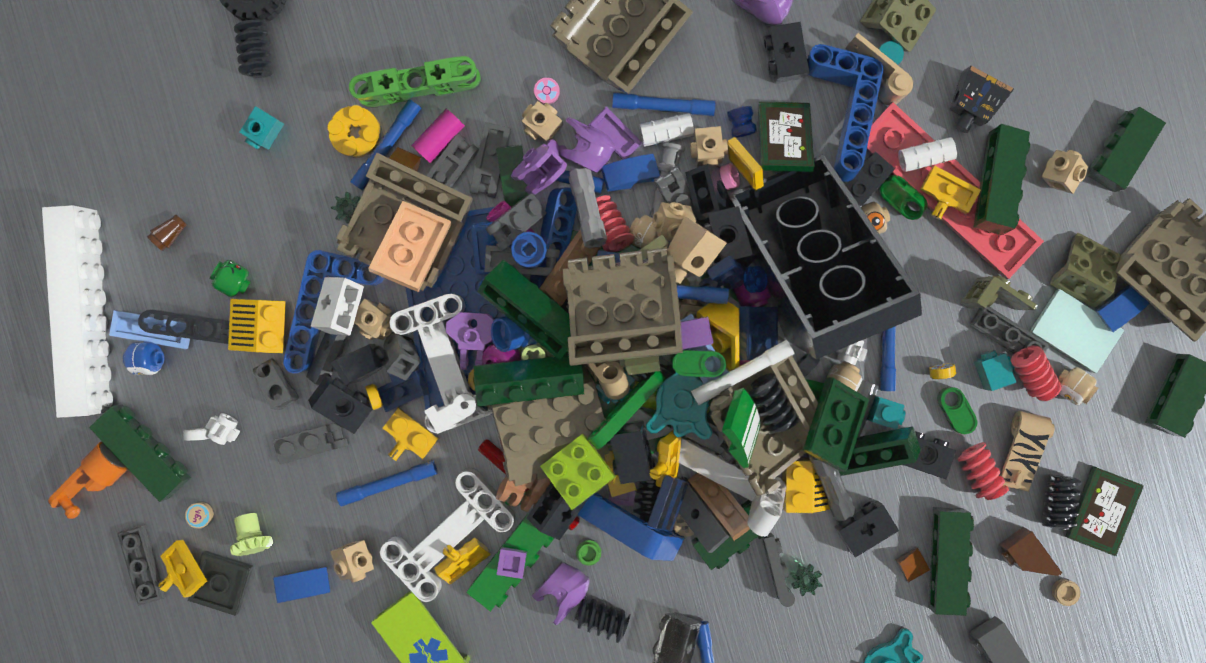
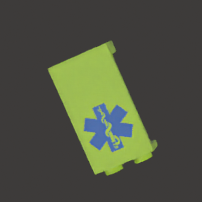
M409 591L378 614L371 622L401 663L470 662L471 658L468 655L464 658L461 656L420 599L412 591Z

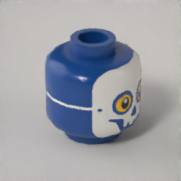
M153 342L132 343L123 354L124 366L134 375L156 374L161 369L165 360L160 346Z

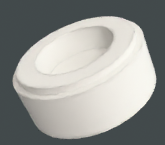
M207 428L185 429L183 431V440L210 439L207 436L210 430Z

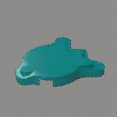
M678 373L666 379L658 389L656 412L647 422L646 429L650 433L655 434L667 425H672L673 433L676 437L694 433L700 439H709L713 434V430L707 420L709 400L698 405L691 392L704 383L698 377L682 376Z
M901 628L891 641L873 647L866 655L864 663H921L923 655L912 647V632L907 628Z

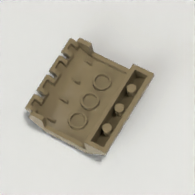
M570 0L564 7L569 14L566 15L561 11L550 27L555 31L552 36L568 53L607 84L629 94L693 11L679 0Z
M376 153L366 174V177L370 180L348 226L343 224L336 239H338L337 243L339 244L337 251L352 258H355L359 253L361 254L359 261L370 266L402 201H405L451 221L447 235L420 290L424 291L426 286L432 288L442 273L460 236L473 198Z
M1188 198L1183 203L1178 200L1151 220L1121 254L1115 273L1193 342H1196L1206 331V214L1198 218L1202 214L1203 209Z
M666 248L647 250L648 259H643L642 251L620 253L619 263H616L614 254L592 257L593 266L588 265L587 257L568 260V268L563 269L564 286L568 292L571 337H568V348L571 366L683 353L673 256H667Z
M792 355L722 391L713 398L710 405L712 410L711 417L718 430L722 432L735 390L744 388L749 393L752 390L751 384L754 380L772 373L777 377L776 382L781 384V390L786 393V399L791 402V408L796 411V417L800 419L798 424L789 430L770 434L767 431L768 427L772 424L764 425L762 422L767 415L759 416L761 428L749 467L743 468L739 464L744 475L749 476L748 482L757 496L771 494L780 487L781 483L779 480H774V478L806 453L803 451V447L818 405L813 392ZM723 433L722 437L730 448L731 441Z
M581 364L584 382L583 395L487 405L488 411H492L505 458L503 466L506 477L509 481H513L515 487L533 482L532 475L536 474L537 480L547 478V475L540 466L581 434H585L588 438L604 420L595 383L584 364ZM607 443L597 450L604 461L605 454L610 453Z

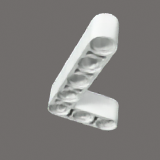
M682 436L679 463L751 500L748 526L757 535L768 536L782 514L786 491L784 481L777 476L774 480H779L781 486L771 494L757 496L748 482L749 476L744 475L736 459L733 462H728L715 451L686 436Z

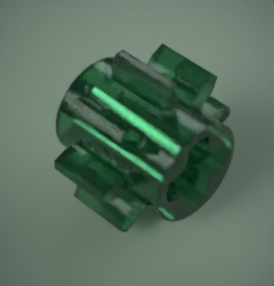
M345 192L344 198L335 197L337 203L331 209L338 213L335 218L336 220L340 221L345 217L346 224H349L361 197L355 196L351 199V193ZM349 204L353 206V210L344 211V207H348Z
M809 563L807 568L798 564L797 572L790 573L796 580L791 586L793 589L800 587L801 596H804L806 592H811L812 595H815L814 590L817 587H823L822 583L817 579L822 576V573L820 571L813 572L814 567L811 563ZM808 575L810 581L808 584L804 583L803 577Z

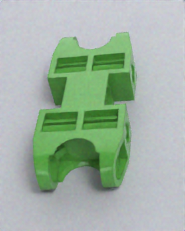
M460 56L424 62V66L397 70L396 68L360 74L351 79L349 91L364 106L378 107L407 102L408 98L430 94L440 96L471 90L479 85L481 75L471 58ZM463 62L470 63V65H466V64L460 65V64L463 63ZM471 70L470 74L462 76L465 71ZM476 75V79L473 83H466L467 81L472 80ZM415 77H421V85L412 88L410 86L411 80ZM359 81H365L366 83L362 84L358 88L356 94L354 90L356 83Z

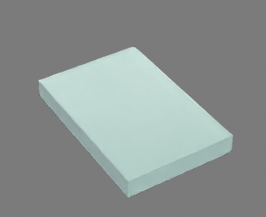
M1056 289L1029 332L1092 373H1097L1125 330L1119 328L1115 332H1111L1094 310L1061 289Z

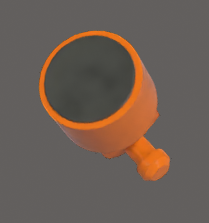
M99 442L82 459L81 466L50 496L48 503L52 508L62 506L68 519L76 518L81 510L73 504L71 499L83 487L88 491H101L107 486H112L128 468L103 442Z

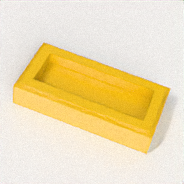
M736 137L728 140L729 160L755 190L763 187L762 167Z

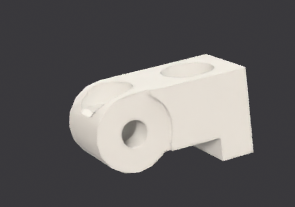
M463 393L458 395L449 406L439 410L436 404L425 410V413L438 434L473 414L477 409V399L470 393Z

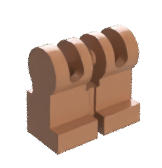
M536 474L532 475L533 482L515 487L513 481H509L505 476L498 488L496 499L505 502L511 494L509 505L517 507L522 499L521 510L528 512L532 505L533 507L535 506L551 481L548 477L537 480Z

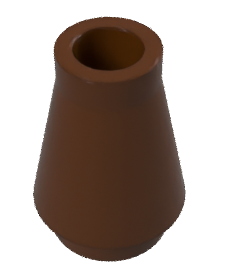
M175 214L172 218L151 229V233L147 237L156 247L163 251L165 248L169 249L187 224Z

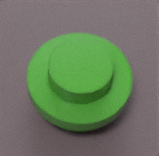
M590 539L580 542L576 549L577 559L584 565L596 564L601 557L599 544Z

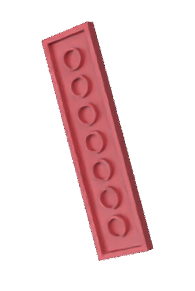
M892 102L872 123L867 152L870 155L877 152L893 166L895 170L891 174L902 177L921 193L927 200V207L932 212L938 201L920 189L933 166H937L980 189V182L955 159L919 168V170L903 172L898 159V151L935 140ZM978 196L967 214L953 207H947L941 220L1006 279H1010L1044 242L1021 219H1019L1014 230L1004 235L973 228Z

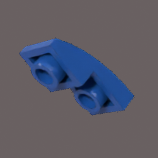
M654 154L623 159L604 165L601 168L607 192L631 189L634 184L654 182V179L660 176Z
M1128 285L1114 294L1115 297L1095 310V312L1111 332H1115L1150 303Z
M327 567L273 578L277 603L330 593Z

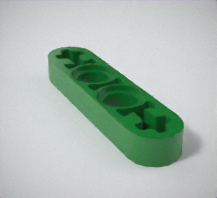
M661 371L649 372L646 375L647 379H642L589 435L587 440L597 450L603 447L662 385L666 377Z

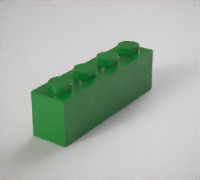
M532 508L501 546L527 551L525 568L526 566L531 568L540 557L537 552L541 547L547 548L554 540L553 537L541 533L526 519ZM500 549L466 592L490 612L495 605L500 608L508 597L506 592L510 586L515 588L522 580L520 578L497 575Z

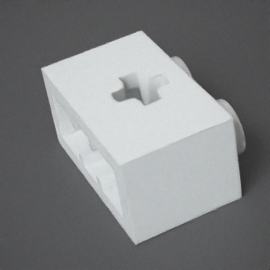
M325 277L311 327L329 334L350 336L364 286L346 278Z

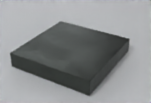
M208 551L202 552L198 566L207 582L191 597H188L187 601L236 616L239 614L253 565Z

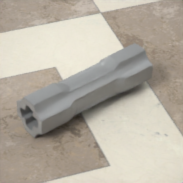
M587 168L575 169L570 172L569 182L572 194L575 197L584 247H601L606 244L607 237L597 205L592 173Z

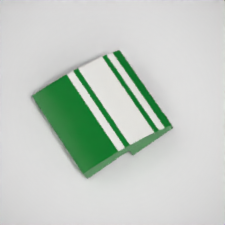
M742 388L734 392L722 432L731 441L729 452L743 468H748L761 428V422L752 398Z

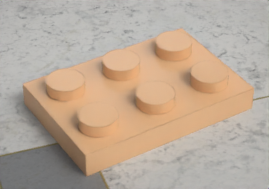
M402 201L369 266V272L419 292L447 235L451 221Z

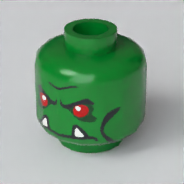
M226 260L224 263L219 261L209 278L213 280L212 287L231 298L235 297L238 292L244 294L251 282L247 280L248 270L232 260Z

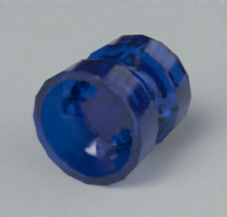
M752 106L740 107L727 112L728 120L733 125L731 129L732 138L744 137L757 132L756 124L752 122Z

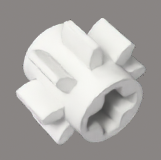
M859 341L835 351L839 353L837 360L854 366L857 360L864 362L868 351L862 348L864 341Z
M221 413L219 417L211 416L205 426L210 430L207 436L212 441L221 445H225L227 441H235L240 433V430L236 428L238 421L225 413Z

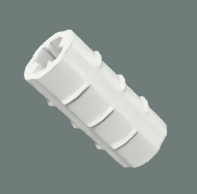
M690 113L669 118L664 117L660 120H651L650 122L639 124L644 147L694 136V127Z
M952 137L923 143L918 146H911L910 148L898 151V159L903 172L919 170V168L944 163L957 158L956 145Z

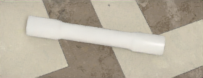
M785 340L766 350L762 355L716 380L703 384L691 392L698 405H701L738 382L794 354V351L789 342Z

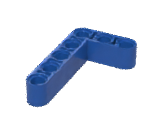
M818 44L811 49L807 58L808 75L851 87L834 164V170L841 180L848 182L856 177L864 164L883 74V65L878 59ZM855 117L860 118L862 122L857 121ZM850 140H854L858 145L852 144ZM844 163L850 164L853 169L847 168Z
M569 187L555 188L549 193L545 209L547 214L543 218L540 236L546 243L547 249L554 243L556 250H560V257L557 258V262L569 246L577 211L575 197ZM562 193H564L567 198L566 203L564 205H562L560 201V196ZM557 218L561 221V227L558 231L554 226ZM546 259L538 267H546ZM531 275L530 282L537 285L538 288L545 281L541 275Z
M322 250L311 252L306 260L283 360L285 369L290 373H302L308 371L313 362L320 330L311 327L313 317L311 319L307 318L305 309L309 305L314 310L316 309L325 277L346 278L356 283L372 286L380 284L384 278L376 275L375 279L369 281L366 278V271L369 265L360 262L359 259ZM323 255L326 258V265L324 268L319 269L316 262ZM348 261L351 264V271L349 274L344 275L341 271V266L344 262ZM315 280L320 283V291L317 294L311 291V284ZM302 330H306L309 335V339L305 344L299 338ZM296 355H300L303 359L301 368H297L294 365Z
M597 492L589 497L578 513V516L652 560L673 561L685 539L684 536L679 535L675 530H660L648 526L647 522Z

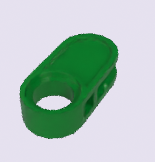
M892 175L887 177L880 187L881 196L907 219L917 220L921 218L927 209L928 203L925 197L900 176ZM912 201L917 203L920 207V210H911L908 207V202Z
M683 350V353L675 354L672 365L675 372L682 376L717 377L724 372L726 361L723 355L715 351ZM711 356H715L720 360V368L715 372L708 371L705 367V361Z
M945 387L940 390L937 401L951 428L960 434L972 433L976 429L978 421L964 393L955 387ZM949 392H954L957 395V402L953 406H948L945 403V396Z

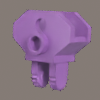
M550 139L546 145L543 144L537 149H529L524 154L523 161L513 170L511 177L514 180H523L527 184L525 191L528 194H537L551 185L565 171L567 164L559 157L560 146L558 143Z
M460 312L446 322V333L458 343V349H461L460 370L467 369L469 362L468 350H477L475 366L483 365V352L487 348V344L493 341L491 325L495 319L489 314ZM473 319L477 321V326L475 328L471 326V321Z

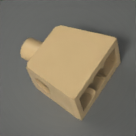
M686 216L683 218L667 249V256H673L676 282L680 284L689 271L698 277L702 276L726 245L725 241Z

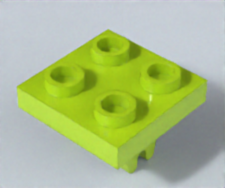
M581 434L540 466L571 510L575 509L616 477L594 446L587 440L588 438L585 434Z

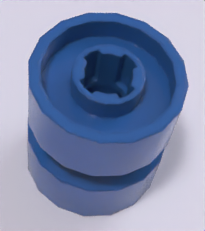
M524 232L518 235L512 243V256L522 267L528 269L537 268L545 261L547 246L543 238L537 233Z
M507 316L495 319L491 325L493 343L501 352L538 343Z

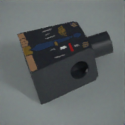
M970 65L962 71L950 105V110L960 115L954 127L960 132L968 133L973 123L979 126L988 123L1013 92L1014 88Z

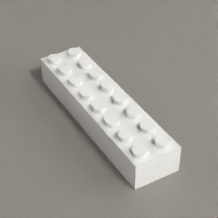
M74 205L42 207L56 416L59 418L105 413L113 404V396L109 389L111 370L108 367L107 356L110 349L106 341L105 331L108 327V321L104 316L106 295L102 288L104 269L100 260L103 248L99 240L98 231L101 226V220L97 210Z

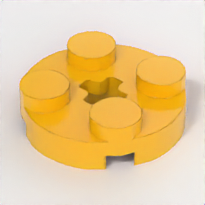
M358 105L348 106L336 112L328 123L329 139L333 147L341 154L362 158L371 154L377 147L381 127L377 118L369 110ZM352 126H360L361 130L358 132L360 135L358 138L354 136L349 137L348 133Z

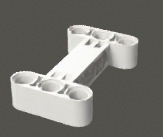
M446 294L398 311L390 318V327L396 334L404 335L416 331L419 332L444 402V406L439 407V410L452 404L454 399L460 394H472L464 371L460 370V360L453 340L446 333V321L460 312L463 313L465 310V301L456 294ZM451 298L456 299L459 305L454 313H450L446 308V303ZM426 307H430L434 311V317L429 322L425 321L422 317V312ZM401 316H406L409 319V327L406 330H402L398 326V320ZM477 406L473 414L444 431L492 414V411L489 412L482 408V406ZM426 415L425 426L429 431L436 433Z
M465 469L456 478V488L466 498V501L414 549L403 538L398 536L391 537L381 547L380 556L382 560L421 601H432L441 590V580L431 568L445 556L443 554L444 547L447 548V545H451L454 548L484 519L498 532L508 531L515 521L516 516L512 507L496 499L497 491L475 469ZM464 475H470L474 478L475 485L473 487H467L463 484L462 478ZM488 494L491 496L492 504L488 506L483 505L479 499L480 495ZM506 513L510 518V522L507 524L499 523L497 514ZM389 545H396L400 551L399 555H392L388 549ZM411 563L415 565L417 573L410 574L407 572L406 564ZM423 583H431L434 586V592H426L423 588Z

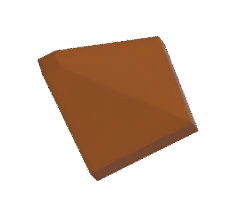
M918 548L895 559L907 582L930 571Z

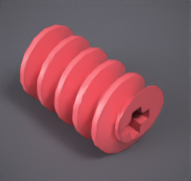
M610 196L597 197V205L607 237L606 244L602 246L603 249L607 252H618L627 248L633 243L634 235L630 233L629 226L625 225L626 221L621 217L622 215L620 210L617 209V204L613 201L611 202Z
M1034 345L1021 349L1011 357V363L1015 367L1016 373L1019 374L1020 380L1023 381L1029 396L1036 397L1040 401H1049L1060 393L1062 385L1040 346Z
M982 442L964 450L962 455L957 458V461L967 462L961 469L962 471L971 470L966 479L976 480L971 485L972 489L980 488V491L975 495L976 498L984 497L986 500H993L1006 494L1009 491V487L1003 485L1005 480L1002 476H998L1000 470L994 467L995 460L989 458L991 452L988 449H984L986 443Z

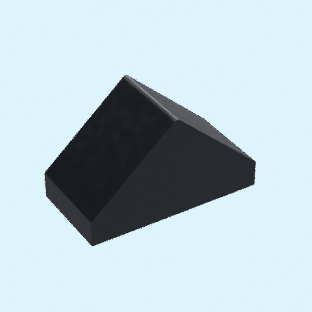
M824 154L814 158L813 172L782 171L763 179L764 186L757 190L749 185L728 194L731 207L739 206L751 250L756 257L753 263L758 274L764 275L772 294L769 301L772 307L778 308V322L786 340L813 358L819 359L922 315L920 292Z

